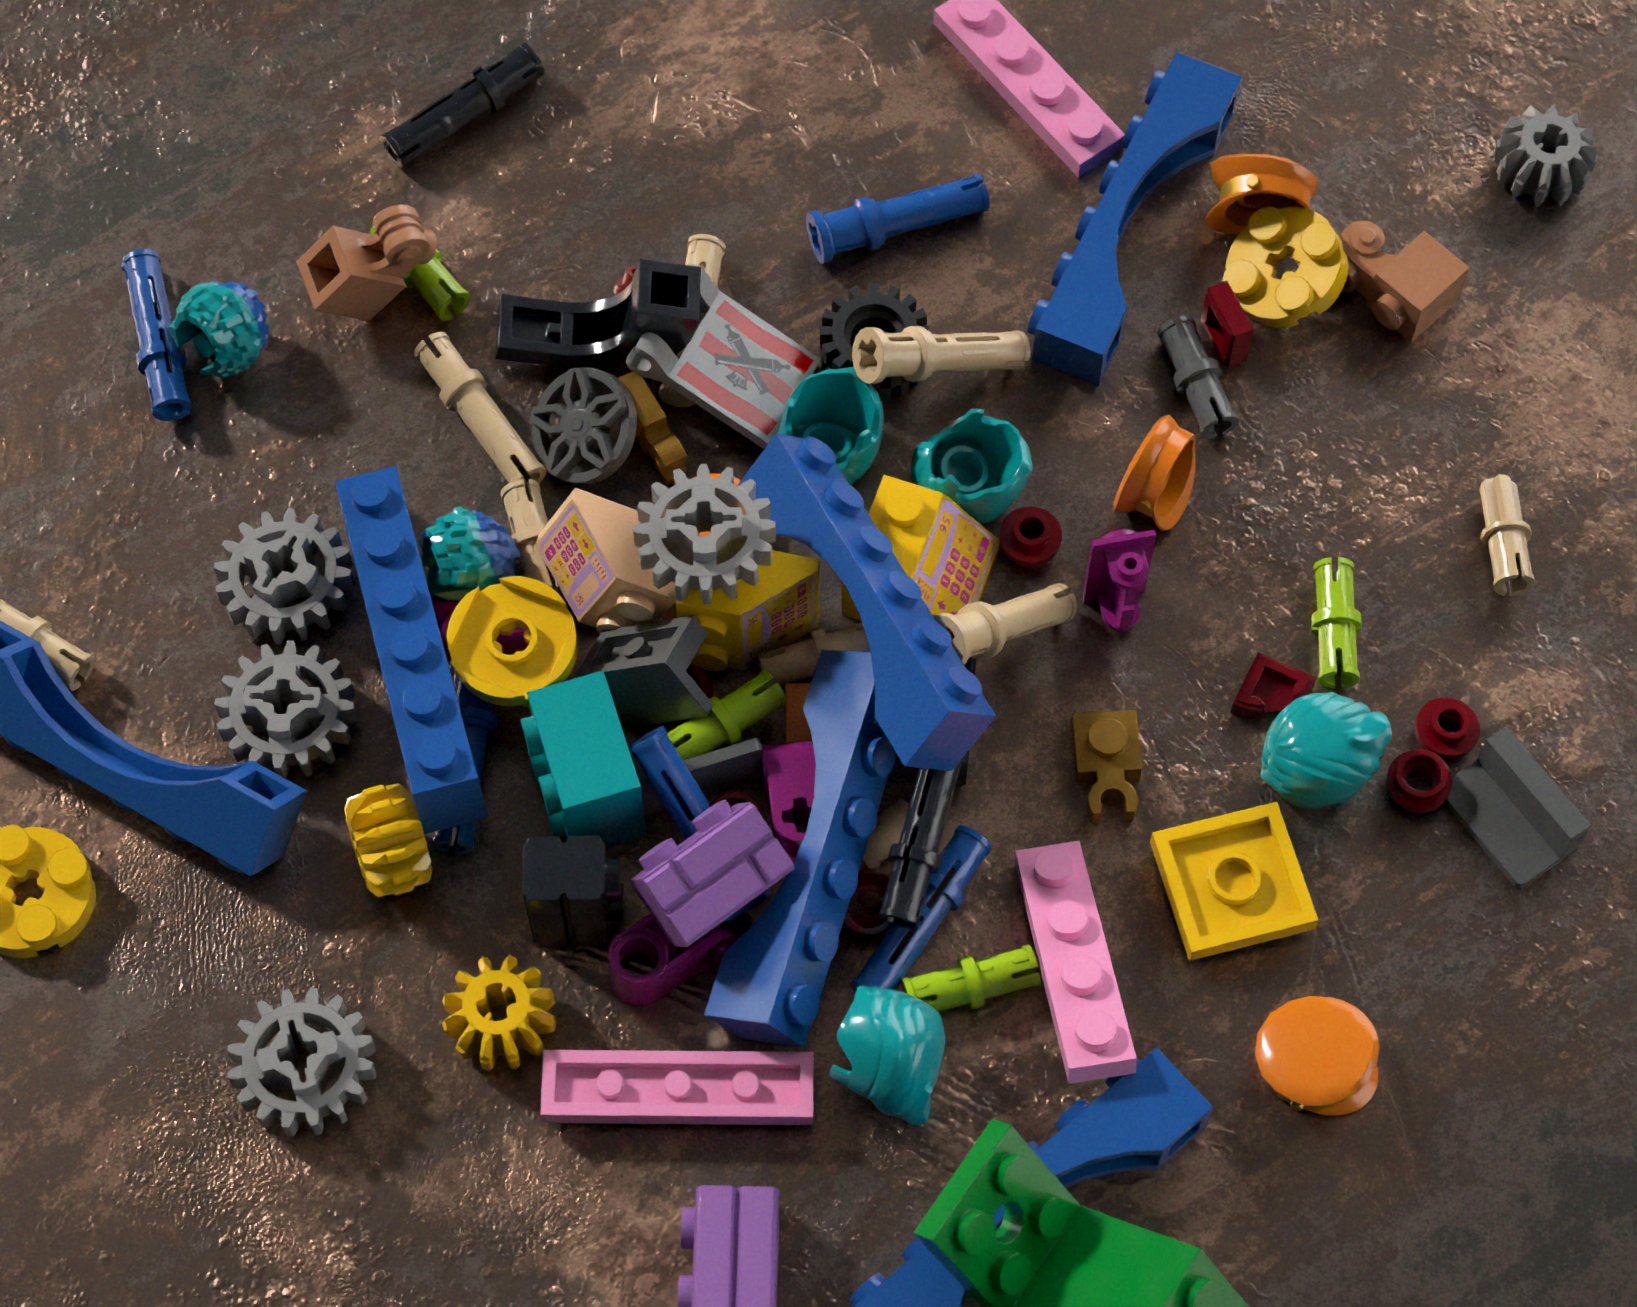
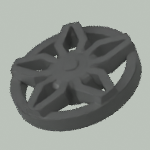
M588 367L569 369L568 372L556 378L547 387L538 405L532 408L530 422L533 423L534 447L546 471L561 480L581 485L600 482L616 472L627 459L634 444L637 431L636 407L627 387L614 375ZM595 379L603 382L613 393L597 396L592 380ZM578 383L582 392L581 400L579 401L576 398ZM562 394L567 407L556 403ZM615 404L608 412L604 409L607 405ZM551 414H559L561 416L559 425L549 423ZM621 418L620 434L615 447H613L612 439L609 435L610 429ZM548 434L554 437H558L555 441L551 443V447L549 443ZM568 446V454L560 462L564 449ZM600 448L603 459L595 454L594 451ZM582 457L596 466V468L587 472H570L582 460Z

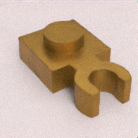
M632 371L618 378L627 387L634 400L637 413L635 437L646 456L651 455L666 485L674 482L673 471L676 469H680L685 475H688V470L683 463L687 459V454L677 437L668 428L666 415L643 377ZM621 418L617 422L619 429L621 428Z
M1137 711L1072 713L1071 733L1076 782L1095 781L1087 801L1089 820L1091 823H1099L1102 808L1101 802L1112 798L1118 800L1123 805L1125 822L1133 821L1138 798L1135 789L1126 780L1140 779L1142 773Z

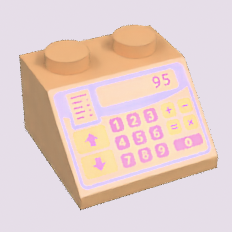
M574 488L538 534L536 547L555 581L560 585L559 588L580 623L596 628L598 634L602 630L658 621L677 600L675 583L671 581L666 586L658 589L653 583L652 570L654 568L641 569L638 559V549L641 547L635 546L633 526L640 524L638 511Z

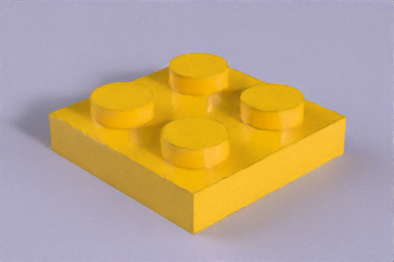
M1278 802L1152 832L1150 844L1189 961L1315 930L1318 917Z

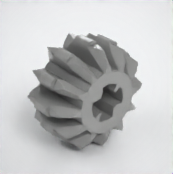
M1555 103L1547 109L1545 114H1541L1537 109L1529 105L1526 111L1522 113L1521 118L1511 116L1509 121L1505 123L1501 138L1496 142L1493 156L1495 157L1494 162L1498 164V182L1513 183L1511 189L1513 199L1527 193L1533 196L1536 208L1544 202L1545 197L1551 198L1561 207L1568 200L1570 193L1580 195L1581 191L1586 188L1590 179V172L1594 171L1598 160V149L1592 146L1594 142V129L1577 128L1579 124L1578 112L1564 118L1558 115Z

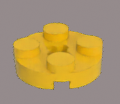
M1267 206L1253 213L1248 225L1234 240L1227 256L1223 280L1224 282L1228 281L1244 312L1251 319L1273 328H1289L1299 325L1297 319L1304 318L1313 311L1320 315L1335 302L1345 285L1349 265L1347 254L1343 250L1342 240L1325 217L1315 211L1302 207L1277 209ZM1287 256H1293L1295 262L1299 264L1296 272L1286 271L1281 279H1275L1277 271L1274 268L1277 263Z
M523 576L499 578V584L490 585L481 591L480 587H477L466 594L453 611L446 636L451 662L458 679L463 682L467 690L478 698L500 706L513 707L522 705L530 708L527 692L566 681L574 668L579 647L574 618L567 609V605L560 594L547 584ZM515 628L525 630L523 637L525 642L529 644L527 648L523 651H516L513 655L503 654L502 645L496 641L499 634L510 636Z
M17 825L3 826L0 828V954L25 959L39 956L36 951L49 949L55 944H58L61 948L80 934L93 913L96 902V889L92 879L91 868L76 843L60 832L44 827L31 826L22 828ZM28 879H37L38 887L44 891L39 900L28 898L22 906L16 905L17 896L13 891L20 882H26Z

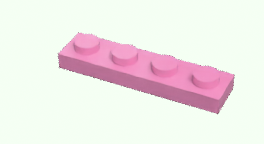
M949 0L934 9L933 24L1078 178L1123 149L1122 142L1125 133L998 0Z
M1080 841L1016 850L1015 868L1068 1083L1136 1073L1137 1058Z
M543 1050L540 1115L542 1123L813 1125L814 1052Z

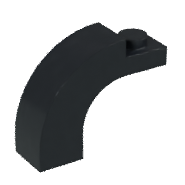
M640 259L632 282L626 289L612 297L592 302H561L501 294L498 305L495 359L553 366V379L568 372L569 369L587 367L608 372L615 377H622L632 372L626 364L627 356L646 332H652L661 337L674 354L677 355L691 341L699 323L701 267Z

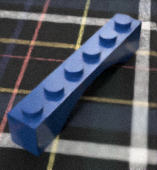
M1176 52L1166 73L1159 70L1156 71L1146 93L1145 104H1148L1149 107L1143 117L1134 115L1127 127L1122 142V148L1126 149V152L1121 162L1111 160L1104 172L1099 187V193L1103 197L1098 207L1095 208L1088 205L1080 219L1075 239L1080 242L1074 254L1064 252L1056 266L1051 283L1056 289L1050 301L1040 299L1032 313L1027 333L1034 335L1032 360L1094 385H1100L1123 338L1127 313L1126 301L1119 283L1116 251L1124 229L1140 204L1162 182L1185 167L1214 155L1236 111L1242 76Z
M776 433L738 486L749 479L755 481L756 499L768 498L771 502V518L769 520L776 521V534L784 535L807 545L828 562L847 587L861 616L870 647L875 682V719L905 767L952 771L997 717L982 694L980 681L964 666L951 645L952 639L950 634L942 625L936 622L921 598L922 592L920 587L903 570L892 552L893 547L890 540L877 529L863 507L864 500L855 488L849 485L835 463L836 456L831 448L814 437L799 438Z
M397 466L335 481L412 796L424 834L488 818Z
M0 621V735L5 738L10 746L20 751L31 752L51 763L66 778L90 785L109 796L116 806L145 816L164 827L165 832L171 837L183 842H191L214 855L224 867L232 871L252 876L285 855L307 790L254 761L229 766H193L162 759L129 744L104 727L75 699L55 672L40 642Z
M821 650L803 706V711L812 734L816 770L814 800L806 834L793 863L795 869L788 873L773 900L753 925L724 952L704 1013L706 1017L741 1039L805 1047L811 1024L817 1016L820 995L831 960L838 949L839 934L851 896L857 888L858 873L870 835L876 826L877 812L889 774L892 772L896 761V751L875 719V682L870 652Z
M1156 1047L1141 1061L1137 1059L1136 1073L1107 1078L1105 1084L1109 1088L1091 1104L1085 1098H1081L1071 1105L1055 1123L1059 1131L1041 1147L1035 1141L1029 1142L1028 1145L1065 1188L1085 1179L1121 1171L1157 1170L1207 1126L1213 1106ZM1004 1204L997 1210L993 1218L996 1231L1004 1218ZM917 1237L902 1253L901 1257L906 1262L887 1279L881 1273L875 1274L864 1282L849 1299V1302L854 1307H962L968 1292Z

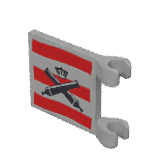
M701 268L700 312L705 313L697 326L691 341L683 349L680 356L677 358L661 337L652 332H646L630 351L626 364L629 369L643 377L666 383L765 449L779 431L783 411L789 397L801 381L814 372L821 359L722 293L710 276Z

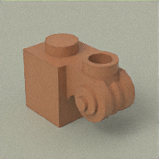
M402 204L383 209L373 218V226L376 231L374 235L332 226L296 261L314 310L370 321L406 287L403 277L417 264L423 265L431 261L436 252V236L432 230L424 228L420 224L421 221L416 209Z
M1352 222L1341 232L1340 239L1342 240L1343 250L1347 254L1349 265L1347 279L1342 291L1350 293L1354 289L1357 290L1368 300L1366 306L1372 310L1376 319L1384 327L1398 331L1408 341H1414L1460 299L1470 267L1426 231L1419 234L1397 255L1387 254L1382 251L1385 242L1384 233L1378 225L1372 222Z

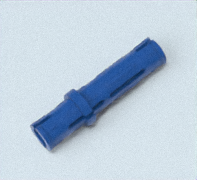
M139 249L125 255L123 262H121L140 350L136 355L137 366L140 373L146 376L152 403V415L161 421H175L187 416L190 413L189 408L192 409L183 374L187 358L183 346L177 347L175 337L170 333L169 326L172 323L160 267V256L153 250Z
M958 825L953 837L940 853L942 863L939 872L931 874L919 919L921 921L919 928L911 936L895 962L890 964L888 962L889 958L909 930L908 928L891 925L859 975L851 982L850 987L854 992H856L859 986L881 987L891 990L897 988L901 983V979L906 976L916 959L921 955L950 910H958L964 902L965 895L962 891L985 856H988L993 849L991 843L984 836L970 827ZM953 869V876L932 907L928 908L926 906L927 902L948 871Z

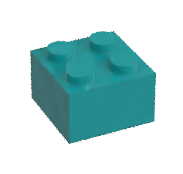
M604 671L527 692L532 716L522 718L520 721L527 743L526 750L536 783L539 782L544 798L543 805L552 836L566 837V839L569 836H600L602 842H605L606 849L647 837L641 786Z

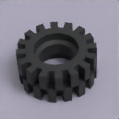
M869 283V293L866 295L861 294L859 286L849 288L848 302L839 294L832 300V311L825 309L823 313L822 326H820V363L822 369L852 367L853 347L851 340L854 335L866 327L880 328L888 333H901L909 326H921L930 331V326H927V315L924 309L916 311L917 300L910 294L901 302L900 288L891 285L887 295L879 294V283ZM903 376L885 377L882 382L871 385L879 392L881 401L886 402L891 401L892 388L896 389L900 397L908 393L910 381H907Z

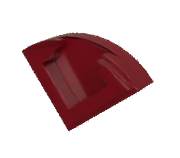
M1258 652L1232 704L1230 713L1251 719L1276 717L1295 699L1309 695L1314 688L1317 678Z

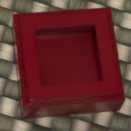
M1228 281L1209 287L1205 296L1200 322L1224 365L1226 364L1228 367L1247 360L1254 328Z

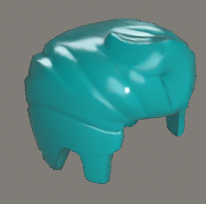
M853 366L828 369L817 374L812 373L801 381L786 402L778 434L799 438L814 437L824 442L834 452L836 456L835 463L851 486L856 479H860L866 473L878 454L884 430L882 401L878 392L871 384L861 381Z
M970 409L964 416L959 417L951 425L942 429L940 434H934L915 448L911 461L910 478L916 485L944 493L981 524L992 522L1007 511L1025 488L1027 480L1033 471V464L1029 447L1016 427L1008 421L983 415V409Z
M1334 692L1312 693L1297 698L1276 716L1267 732L1262 751L1261 778L1283 800L1291 803L1293 806L1304 809L1318 808L1335 803L1339 806L1352 798L1364 786L1365 782L1372 779V775L1379 771L1381 766L1379 759L1383 757L1385 748L1392 736L1390 722L1381 711L1371 712L1369 707L1362 702L1355 703L1353 699L1340 696Z
M859 986L855 992L853 1003L836 1035L838 1044L852 1064V1070H845L833 1065L830 1070V1076L848 1086L852 1092L872 1101L875 1108L887 1116L901 1117L913 1125H922L928 1121L931 1111L930 1095L941 1071L945 1047L942 1017L935 1008L912 995L887 988Z

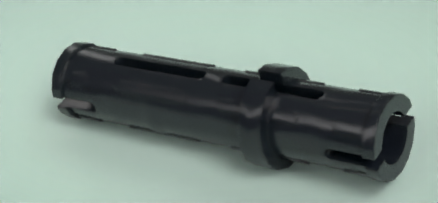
M524 42L507 54V56L484 70L481 66L468 73L469 79L459 85V87L428 105L404 123L382 134L380 141L386 145L384 147L386 153L399 168H402L408 162L418 157L419 154L441 142L477 116L482 115L489 109L493 113L505 106L506 98L545 74L544 67L540 65L542 62L539 56L529 44Z
M962 759L952 771L919 768L899 843L891 845L888 860L893 865L882 906L877 914L880 920L888 924L908 929L919 928L921 922L919 919L931 874H937L941 867L942 857L937 852L952 803Z

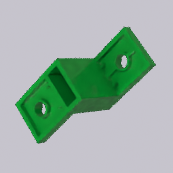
M991 1119L914 1231L918 1239L981 1307H1249L1202 1249L1081 1206L1013 1126L995 1119ZM1004 1204V1218L996 1231L993 1218L997 1210Z

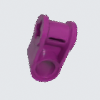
M813 741L762 746L766 803H770L773 837L779 841L793 863L806 832H797L796 828L808 826L814 800L816 762Z
M650 913L626 930L621 931L612 940L609 948L610 986L615 996L623 1003L632 1006H647L656 1002L660 997L693 975L702 973L722 960L724 952L737 939L730 929L721 930L717 925L688 947H674L654 920L653 914ZM634 958L650 960L656 966L651 972L644 975H633L627 973L622 968L627 961Z

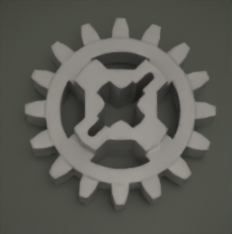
M707 464L699 465L697 478L688 479L682 470L676 469L673 471V487L667 488L665 485L655 482L651 485L654 503L639 502L637 506L640 524L633 526L635 546L641 547L638 549L639 565L642 570L654 568L652 570L653 583L658 589L666 586L671 581L674 582L677 600L683 601L691 589L700 590L703 604H710L713 590L721 588L730 599H734L737 597L736 582L742 579L744 582L755 586L759 582L758 566L756 564L770 566L772 563V546L770 543L776 542V521L769 520L771 518V502L768 498L756 499V482L752 479L743 482L739 486L734 485L732 468L727 467L721 473L719 479L710 477ZM706 531L711 532V535L700 536L699 533Z
M293 508L287 509L283 521L274 522L273 517L268 511L262 512L261 527L254 530L250 525L242 522L238 525L243 538L240 543L224 540L221 546L228 561L214 563L218 581L221 582L215 586L221 605H227V613L234 625L246 620L245 625L250 637L256 639L267 628L270 629L275 644L282 643L288 630H295L301 641L308 640V625L315 622L319 627L327 630L331 627L327 611L333 609L345 612L348 607L342 591L354 589L355 585L352 572L348 569L353 566L348 546H341L342 542L339 531L335 527L323 531L320 517L317 514L313 513L304 523H298ZM316 554L325 562L324 576L318 573L314 560ZM245 575L250 577L253 583L252 587L255 594L252 598L244 590Z
M288 640L283 654L274 655L268 644L261 645L262 660L254 664L244 656L238 659L243 673L240 678L228 675L223 676L221 682L225 692L230 697L215 699L214 706L219 717L222 718L216 724L223 742L231 741L228 747L236 762L249 756L248 761H254L265 768L269 764L274 765L276 774L285 779L289 773L290 766L299 765L303 774L306 777L310 776L313 770L311 760L319 756L323 761L332 764L336 761L331 748L332 743L349 745L352 740L349 729L344 724L358 721L355 703L350 701L356 697L351 679L342 678L344 673L340 662L336 658L323 664L324 659L320 647L313 645L304 656L298 654L294 641ZM304 678L319 685L326 694H321L319 687H308L304 683ZM246 726H252L254 732L266 733L269 736V742L253 735Z
M311 987L304 1002H296L291 991L286 989L282 990V1006L273 1009L263 1000L256 1003L261 1015V1019L256 1024L248 1020L241 1019L237 1026L246 1042L228 1045L227 1052L231 1060L240 1066L229 1070L227 1075L233 1088L243 1089L237 1096L243 1110L248 1112L259 1107L256 1118L263 1128L268 1129L278 1118H281L282 1128L289 1137H294L300 1122H308L314 1134L320 1135L323 1132L322 1118L331 1114L335 1120L344 1124L348 1121L343 1105L348 1100L359 1104L366 1102L367 1097L358 1082L359 1080L376 1079L377 1072L373 1062L364 1059L375 1053L376 1047L371 1035H361L366 1028V1024L359 1012L345 1017L347 1006L341 996L336 995L324 1006L317 988ZM307 1023L319 1024L332 1031L319 1033L310 1028ZM276 1035L270 1046L265 1048L267 1043ZM300 1041L306 1053L310 1055L307 1057L308 1067L305 1068L307 1078L305 1083L298 1070H295L298 1064L297 1056L300 1055L298 1049ZM340 1075L336 1083L326 1091L334 1077ZM269 1087L272 1093L285 1090L294 1095L297 1101L278 1098L265 1088Z

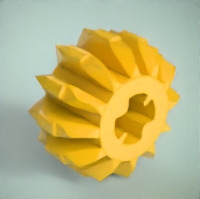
M399 783L388 786L381 784L362 790L363 793L347 798L344 807L346 823L367 889L377 897L391 894L397 896L414 891V887L428 883L433 871L422 824L419 820L415 803L412 801L410 791Z
M509 955L503 961L500 970H493L490 960L482 956L478 961L480 975L475 978L467 972L458 970L455 980L461 992L444 994L442 1003L445 1011L450 1013L451 1016L442 1025L446 1037L458 1039L456 1050L462 1059H468L479 1053L482 1069L489 1072L495 1066L498 1056H505L508 1066L511 1069L517 1070L520 1067L518 1051L524 1048L530 1054L540 1056L544 1048L538 1034L552 1033L555 1030V1017L547 1012L555 1005L552 989L539 988L542 982L541 972L534 966L519 974L517 959ZM505 1005L508 1017L501 1021H493L491 1009L496 1006Z

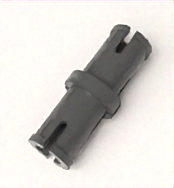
M1179 316V322L1182 326L1180 331H1178L1174 319H1171L1159 328L1157 334L1160 341L1163 342L1176 371L1173 377L1176 389L1179 394L1187 396L1204 438L1217 437L1214 425L1217 423L1222 435H1225L1238 425L1239 420L1236 413L1233 412L1220 383L1222 370L1218 361L1209 358L1196 329L1193 317Z

